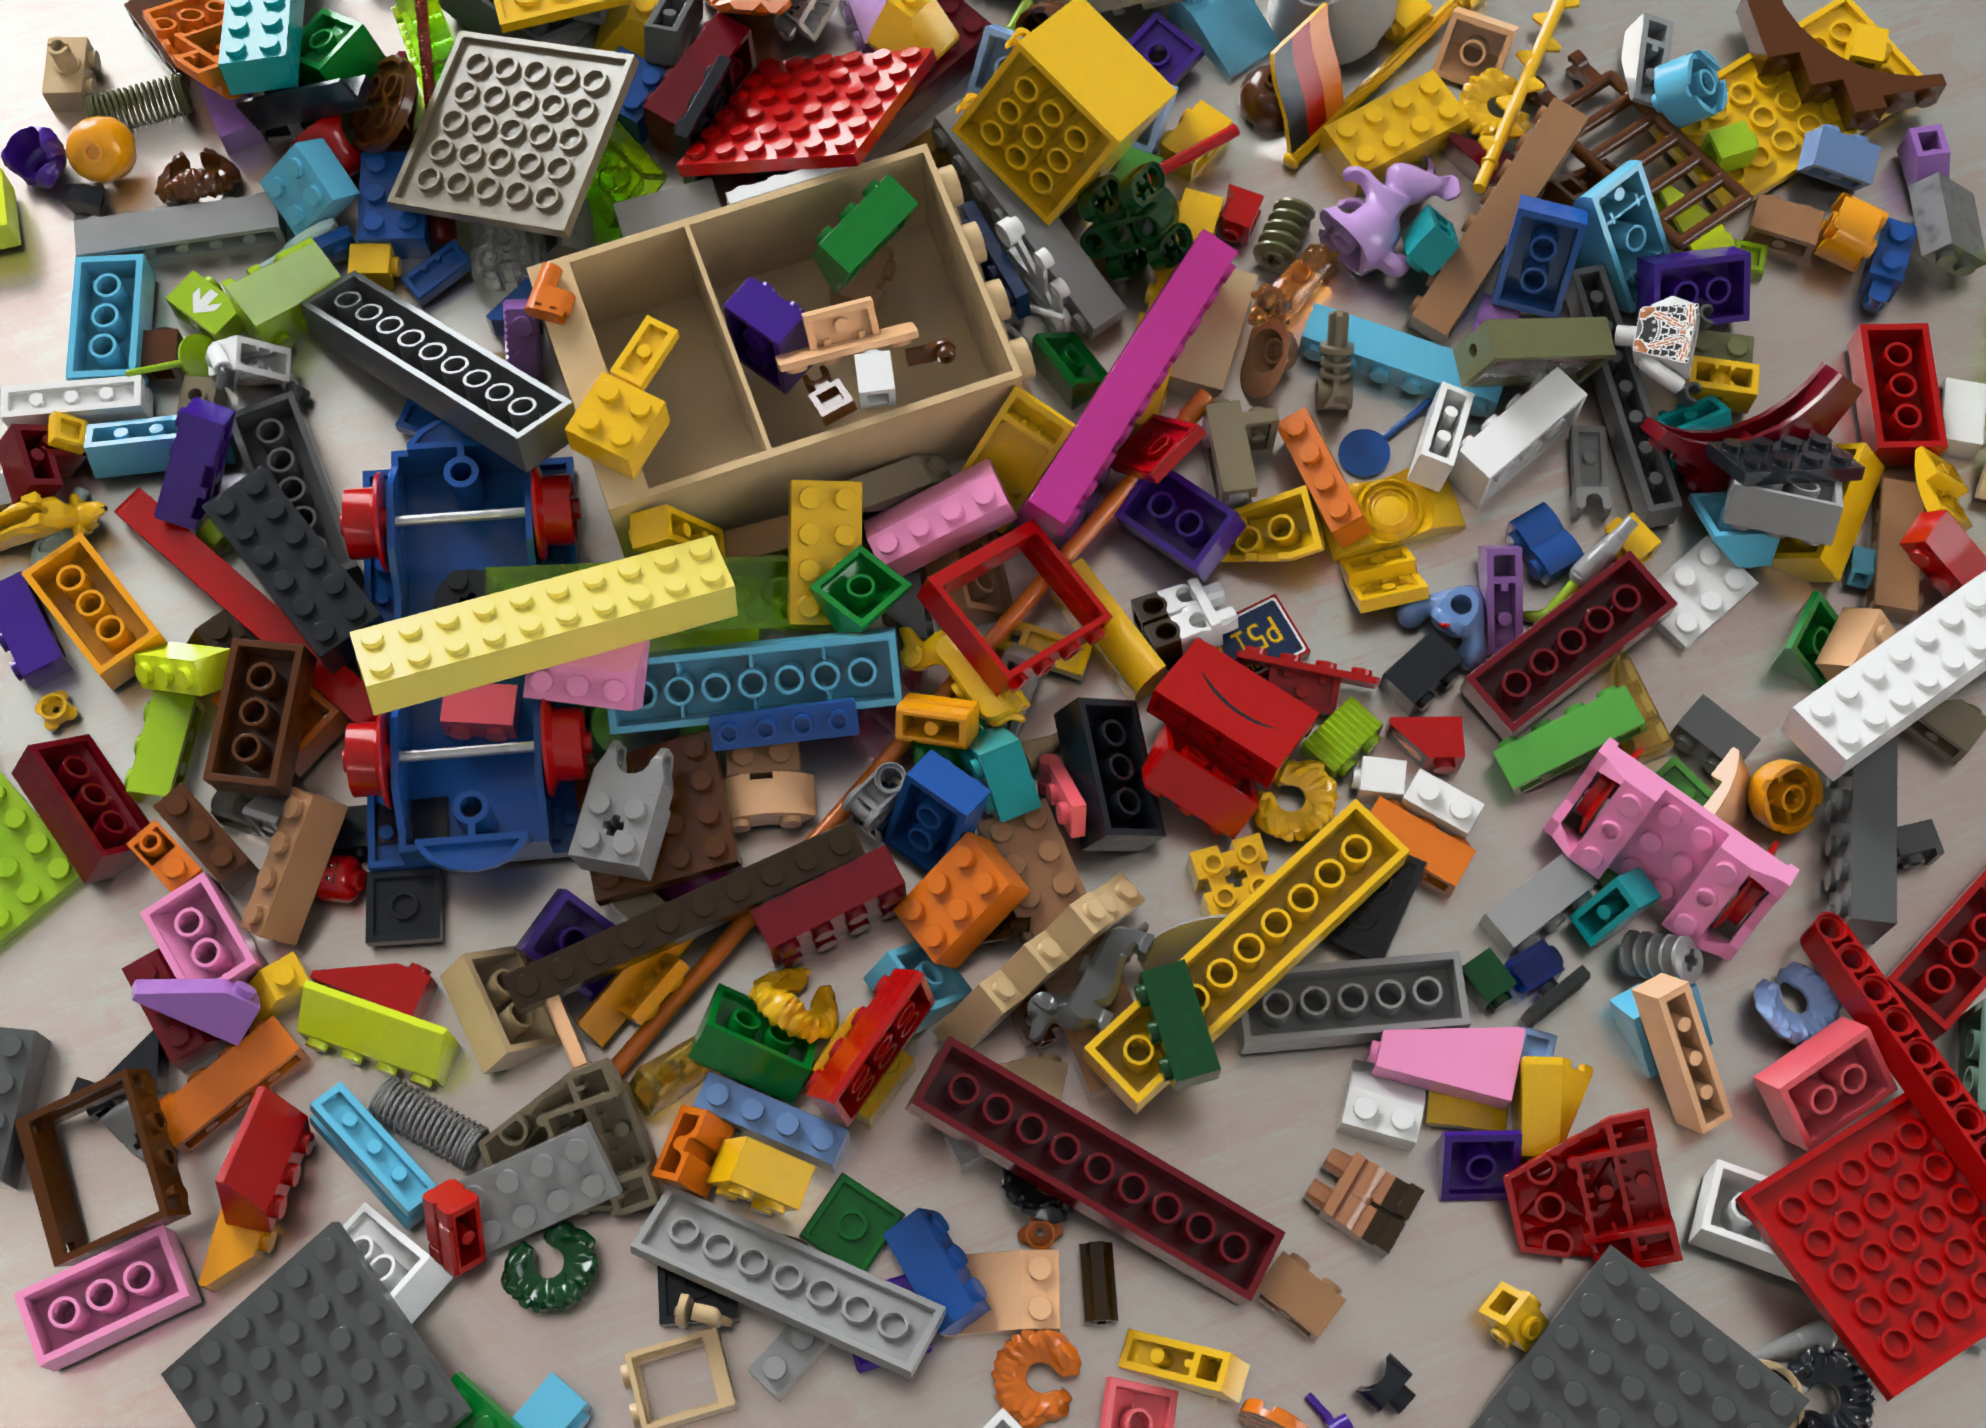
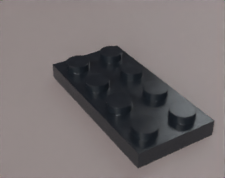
M1812 435L1811 438L1800 439L1794 436H1783L1782 439L1773 440L1764 437H1754L1753 440L1747 441L1725 438L1720 442H1707L1704 452L1708 459L1743 486L1860 481L1866 468L1853 459L1851 453L1841 450L1832 443V439L1823 435Z

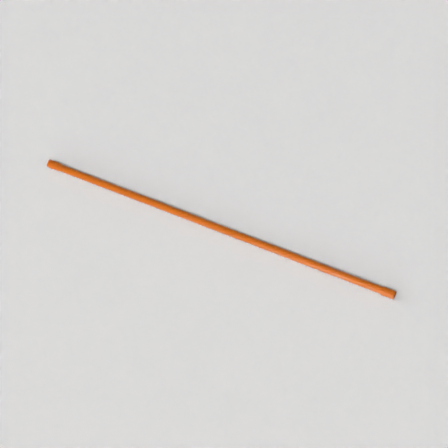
M1199 389L1180 410L1179 415L1175 419L1197 424L1204 416L1205 404H1211L1215 401L1214 398L1207 391ZM1125 475L1059 550L1070 564L1114 516L1127 495L1139 481L1138 478ZM1040 574L1036 576L983 637L993 651L1000 646L1050 589V586ZM951 675L933 693L934 696L950 698L956 696L951 688V685L955 682ZM894 738L805 840L843 824L852 814L850 811L845 812L841 808V804L846 796L855 787L862 784L881 764L890 761L897 763L915 743V740L907 742ZM751 912L735 919L684 976L682 984L675 991L670 992L662 1001L656 1015L650 1020L645 1021L611 1059L618 1069L620 1077L754 926Z

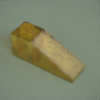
M1627 650L1620 652L1612 665V686L1619 688L1626 685L1646 722L1648 731L1617 747L1630 755L1643 746L1645 749L1637 761L1645 765L1666 757L1674 746V742Z
M695 1035L638 1067L629 1084L637 1106L647 1119L676 1103L704 1082L709 1071L717 1072L712 1068H705L698 1062L688 1058Z

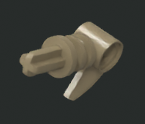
M1335 310L1329 313L1327 340L1320 342L1319 350L1322 354L1326 355L1320 359V365L1325 366L1320 368V377L1325 379H1316V410H1351L1353 382L1352 379H1347L1351 377V369L1346 367L1351 366L1352 358L1347 355H1351L1354 352V344L1348 341L1349 313L1345 311Z

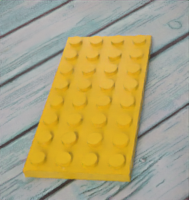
M1834 0L1798 22L1818 43L1842 58L1845 55L1847 40L1856 23L1877 26L1853 0ZM1888 38L1887 43L1892 44L1890 57L1886 64L1883 63L1879 71L1889 74L1924 76ZM1750 52L1717 72L1719 81L1725 79L1727 84L1728 98L1726 107L1714 116L1679 129L1701 148L1708 131L1745 120L1750 131L1756 134L1759 148L1750 166L1727 173L1753 196V201L1757 199L1759 193L1765 194L1799 173L1796 170L1805 133L1824 124L1837 126L1841 129L1840 132L1848 135H1859L1864 132L1859 129L1845 131L1834 98L1823 103L1809 102L1802 104L1790 71L1781 75L1769 74L1759 76ZM1884 113L1881 120L1885 119L1891 114ZM1654 125L1647 129L1657 141L1666 137ZM1678 146L1667 151L1677 164L1689 157ZM1700 166L1687 174L1697 186L1712 178ZM1723 187L1707 196L1717 209L1735 199Z

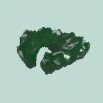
M563 1220L555 1223L553 1227L545 1228L544 1232L546 1243L552 1248L559 1250L564 1258L563 1268L558 1275L552 1278H543L536 1273L534 1268L536 1250L527 1244L526 1241H522L519 1245L513 1247L504 1261V1271L501 1276L502 1287L507 1294L512 1295V1299L518 1300L521 1307L526 1310L531 1307L535 1313L544 1311L549 1314L554 1310L562 1312L566 1307H572L576 1301H581L584 1293L589 1290L590 1283L595 1282V1271L599 1268L598 1259L593 1248L596 1243L595 1239L586 1230L575 1228L573 1223L564 1222Z

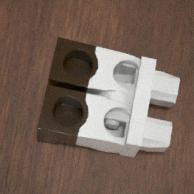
M1198 577L1187 580L1188 584L1176 585L1131 600L1134 625L1164 662L1166 668L1171 666L1170 660L1182 656L1197 637L1210 645L1218 647L1223 645V634L1239 628L1238 616L1233 606L1217 611L1214 609V607L1226 604L1224 589L1219 581L1202 586Z

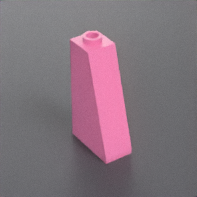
M1522 1027L1383 1030L1378 1041L1372 1039L1367 1062L1373 1063L1371 1071L1373 1076L1505 1110L1512 1101L1526 1029Z

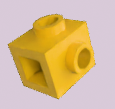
M1501 1281L1478 1310L1492 1328L1489 1332L1490 1335L1498 1343L1506 1348H1509L1512 1344L1524 1352H1527L1549 1323L1548 1319L1539 1309L1542 1305L1541 1302L1534 1295L1526 1290L1520 1291Z

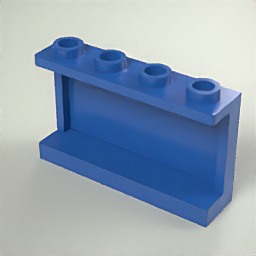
M854 698L712 714L709 716L708 721L713 752L859 735L861 709H856Z

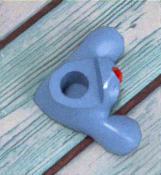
M1471 585L1457 586L1429 594V599L1398 605L1396 611L1397 619L1400 624L1408 629L1419 627L1427 618L1431 617L1432 623L1440 631L1452 638H1461L1462 644L1457 652L1464 658L1461 666L1465 670H1475L1486 662L1485 605L1483 594L1478 587Z

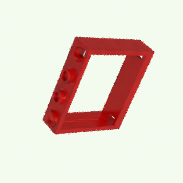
M1034 519L929 576L917 594L920 602L996 697L1007 690H1010L1012 693L1018 691L1029 681L1028 678L1034 674L1038 677L1043 676L1055 666L1057 660L1062 658L1064 661H1067L1074 657L1085 643L1088 642L1090 646L1096 644L1106 635L1103 630L1113 618ZM1023 553L1082 625V628L1009 671L949 594L1018 554Z

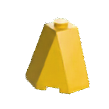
M1523 1056L1520 1060L1511 1101L1512 1130H1521L1520 1163L1529 1161L1567 1139L1592 1078V1066L1581 1064L1578 1065V1069L1571 1067V1060L1564 1057Z

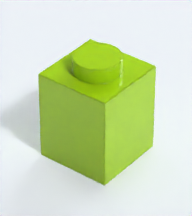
M1743 120L1708 131L1700 149L1722 169L1730 172L1750 166L1759 147L1756 134L1750 131L1746 121Z

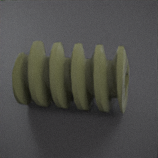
M1289 197L1278 199L1274 203L1273 210L1268 217V222L1264 225L1263 233L1260 234L1258 244L1255 245L1253 250L1254 258L1260 266L1275 274H1286L1291 271L1290 264L1295 262V253L1300 251L1301 242L1306 237L1305 232L1310 229V221L1315 218L1316 212L1312 206L1300 199Z

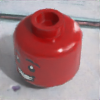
M331 854L316 896L326 902L350 903L356 900L361 891L365 889L367 883V873L363 869L361 862L355 856Z

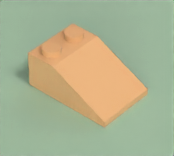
M1059 1249L1011 1250L966 1255L968 1259L966 1266L971 1275L977 1278L987 1292L985 1299L991 1310L955 1336H1012L1014 1334L1020 1335L1021 1331L1026 1329L1034 1331L1048 1329L1060 1333Z

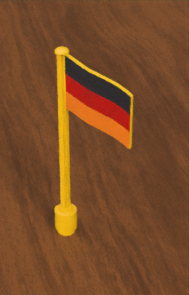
M1447 0L1442 7L1345 99L1343 98L1341 71L1329 28L1328 3L1320 5L1270 53L1272 82L1284 121L1287 153L1283 154L1284 164L1290 169H1297L1299 163L1320 144L1324 126L1354 111L1450 19L1453 10L1457 6L1472 10L1481 0Z

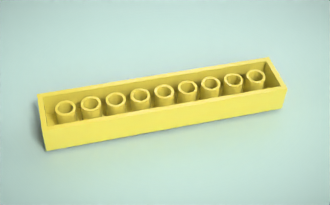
M710 535L349 633L373 715L375 716L738 616L734 582L714 536Z

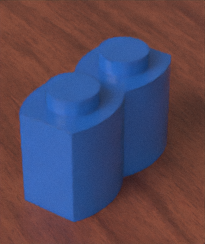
M1545 502L1509 521L1505 531V539L1508 545L1513 544L1522 547V557L1527 561L1526 568L1533 579H1539L1545 586L1568 574L1574 564L1584 555L1577 541L1564 529L1557 515Z

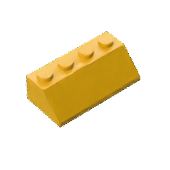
M1866 442L1834 444L1841 450L1851 453L1853 459L1866 468L1862 480L1842 481L1844 508L1832 546L1825 544L1811 546L1797 538L1787 536L1780 538L1770 567L1806 582L1840 581L1885 468Z

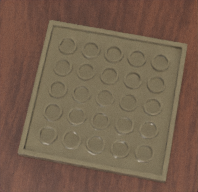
M459 30L387 203L392 209L569 238L640 62L634 54Z

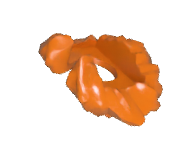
M1026 1329L1022 1330L1020 1335H1012V1340L1005 1341L1003 1349L997 1351L994 1370L991 1372L994 1380L993 1386L996 1390L994 1396L1000 1403V1410L1004 1408L1013 1418L1018 1420L1022 1428H1035L1048 1421L1056 1422L1061 1417H1066L1069 1412V1403L1073 1400L1069 1391L1060 1387V1390H1052L1046 1393L1036 1392L1028 1385L1026 1375L1028 1369L1033 1364L1043 1362L1052 1366L1062 1377L1078 1376L1082 1363L1077 1348L1070 1344L1068 1338L1063 1333L1046 1329L1043 1331L1039 1329L1034 1331Z

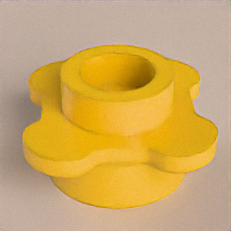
M64 690L46 694L35 705V712L43 717L45 720L44 727L49 731L57 730L60 724L67 720H74L78 715L77 708L71 706L68 701L69 695ZM55 708H59L58 713L53 712Z

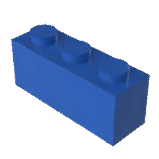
M917 1208L886 1231L883 1236L915 1293L946 1307V1315L937 1330L938 1335L955 1336L991 1310L985 1299L987 1292L982 1283L973 1277L967 1268V1256L950 1238L948 1234L949 1225L945 1218L935 1210Z

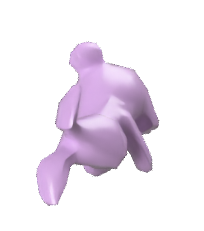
M1428 155L1425 156V170L1411 164L1393 163L1386 171L1385 185L1378 181L1369 170L1360 166H1350L1344 169L1342 173L1343 180L1345 182L1355 181L1365 193L1366 200L1358 197H1347L1338 201V207L1332 206L1322 209L1319 212V218L1325 228L1319 230L1320 243L1348 270L1360 276L1379 269L1389 277H1402L1407 273L1410 265L1406 261V255L1395 251V247L1400 240L1399 219L1401 214L1408 206L1421 203L1431 196H1438L1446 201L1458 198L1462 191L1459 179L1454 175L1437 176L1434 164ZM1340 209H1352L1355 211L1348 214L1342 212Z

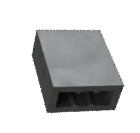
M1939 172L1908 186L1921 257L1955 277L1970 275L1975 272V269L1986 265V252L1974 194Z

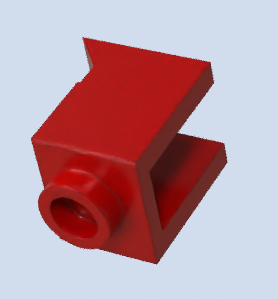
M1229 184L1226 203L1219 218L1218 228L1222 229L1221 237L1231 243L1247 245L1260 217L1261 210L1259 208L1264 196Z

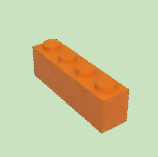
M1306 407L1280 420L1278 431L1326 524L1340 547L1344 549L1373 533L1328 445Z
M274 1015L269 1019L265 1018L255 1023L250 1028L249 1035L242 1039L239 1046L234 1044L226 1046L219 1053L216 1061L207 1068L202 1067L193 1072L187 1079V1084L177 1092H170L159 1100L161 1110L167 1119V1131L170 1141L179 1151L185 1155L189 1154L249 1106L259 1085L270 1089L309 1058L286 1027Z

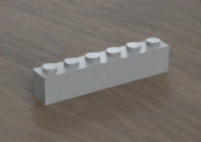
M260 192L252 196L225 197L216 201L191 202L187 205L174 207L160 206L152 210L125 211L117 215L90 216L86 219L74 220L76 257L144 254L150 264L284 245L287 243L286 222L266 192Z

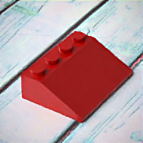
M894 968L889 977L884 975L878 981L873 990L875 995L867 1008L862 1006L856 1012L851 1021L853 1028L845 1039L840 1037L835 1042L829 1052L830 1061L823 1070L817 1069L806 1085L808 1092L805 1095L809 1101L847 1128L936 1003L925 974L919 970Z

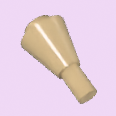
M1057 732L1049 737L1044 736L1021 742L1031 775L1038 769V758L1041 755L1053 754L1060 747Z

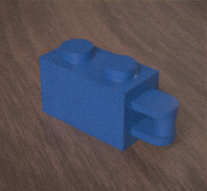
M1888 217L1883 228L1876 232L1873 239L1877 240L1878 243L1870 258L1866 259L1857 293L1865 295L1863 307L1866 311L1870 313L1880 312L1885 302H1890L1901 286L1917 232L1915 225Z

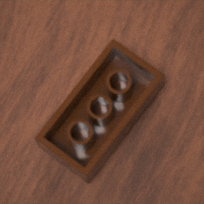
M232 638L203 780L217 791L289 798L317 658L304 645Z

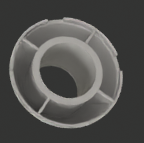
M1269 0L1268 14L1270 25L1280 43L1323 3H1311L1305 0ZM1332 0L1325 2L1328 3L1329 28L1339 65L1350 63L1363 57L1378 45V41L1387 29L1391 28L1394 22L1398 0Z

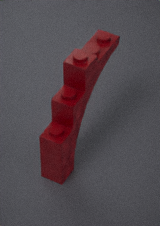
M1822 362L1804 383L1782 401L1761 414L1740 423L1712 430H1687L1665 425L1648 416L1640 428L1651 436L1647 443L1662 454H1665L1668 449L1672 451L1669 457L1678 463L1675 469L1685 476L1682 481L1684 485L1695 493H1700L1702 489L1708 493L1719 492L1729 480L1730 475L1704 455L1707 442H1720L1725 438L1747 441L1753 440L1754 437H1764L1770 440L1782 439L1783 436H1794L1799 439L1811 438L1812 435L1827 437L1863 390L1835 369Z

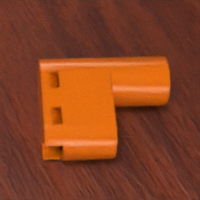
M544 262L542 264L524 311L533 318L565 325L576 301V296L568 290L557 287L563 270L558 265L551 262Z

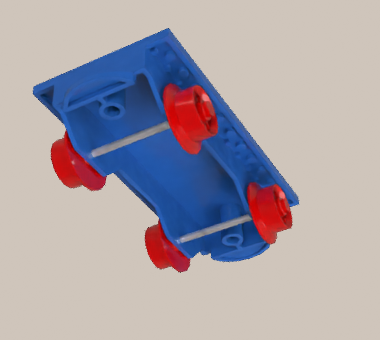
M437 419L414 434L407 442V450L391 451V469L362 471L363 488H348L343 492L342 514H340L339 518L341 535L345 538L349 558L352 561L364 560V594L379 611L385 622L434 610L433 601L436 590L447 578V575L456 569H476L487 572L499 580L504 591L579 571L577 519H582L580 498H576L573 457L547 458L526 473L443 419ZM524 674L491 683L518 685L522 705L517 739L507 738L503 742H494L485 737L471 736L467 740H458L445 735L440 723L443 697L391 711V715L389 712L379 714L374 722L348 723L345 732V750L342 751V765L344 772L347 773L352 796L354 798L367 797L369 871L440 867L452 872L475 873L497 868L511 861L570 857L568 852L580 816L573 781L587 780L588 754L593 753L591 731H586L585 705L547 701L545 698H541V700L524 698ZM447 796L449 837L415 839V842H413L412 800ZM377 803L386 806L389 810L395 811L398 844L376 846ZM384 825L379 829V836L383 840H389L394 836V830L391 826Z

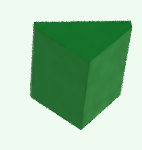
M1075 332L1036 333L1032 338L1034 365L1072 411L1091 399L1107 375V371Z
M861 545L856 547L809 587L810 593L835 631L840 633L863 632L912 590V584Z
M1813 591L1799 610L1771 666L1816 690L1828 681L1815 662L1839 617L1820 591Z

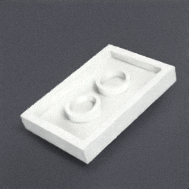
M1707 535L1656 579L1678 603L1671 615L1656 628L1683 653L1749 595L1759 582L1744 568H1738Z

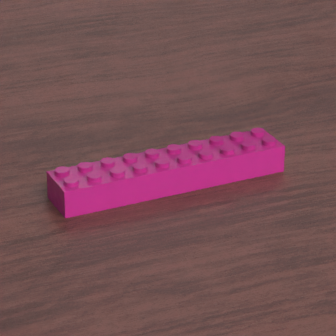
M1204 228L1184 254L1183 259L1170 275L1078 418L1075 427L1017 513L1018 519L1012 522L1021 526L1034 519L1050 540L1055 535L1061 539L1067 529L1072 526L1081 512L1079 509L1099 483L1097 481L1116 457L1115 453L1132 432L1134 423L1138 417H1141L1151 402L1150 398L1168 375L1167 371L1184 350V344L1196 331L1202 321V316L1211 307L1223 283H1226L1236 268L1231 262L1237 254V250Z

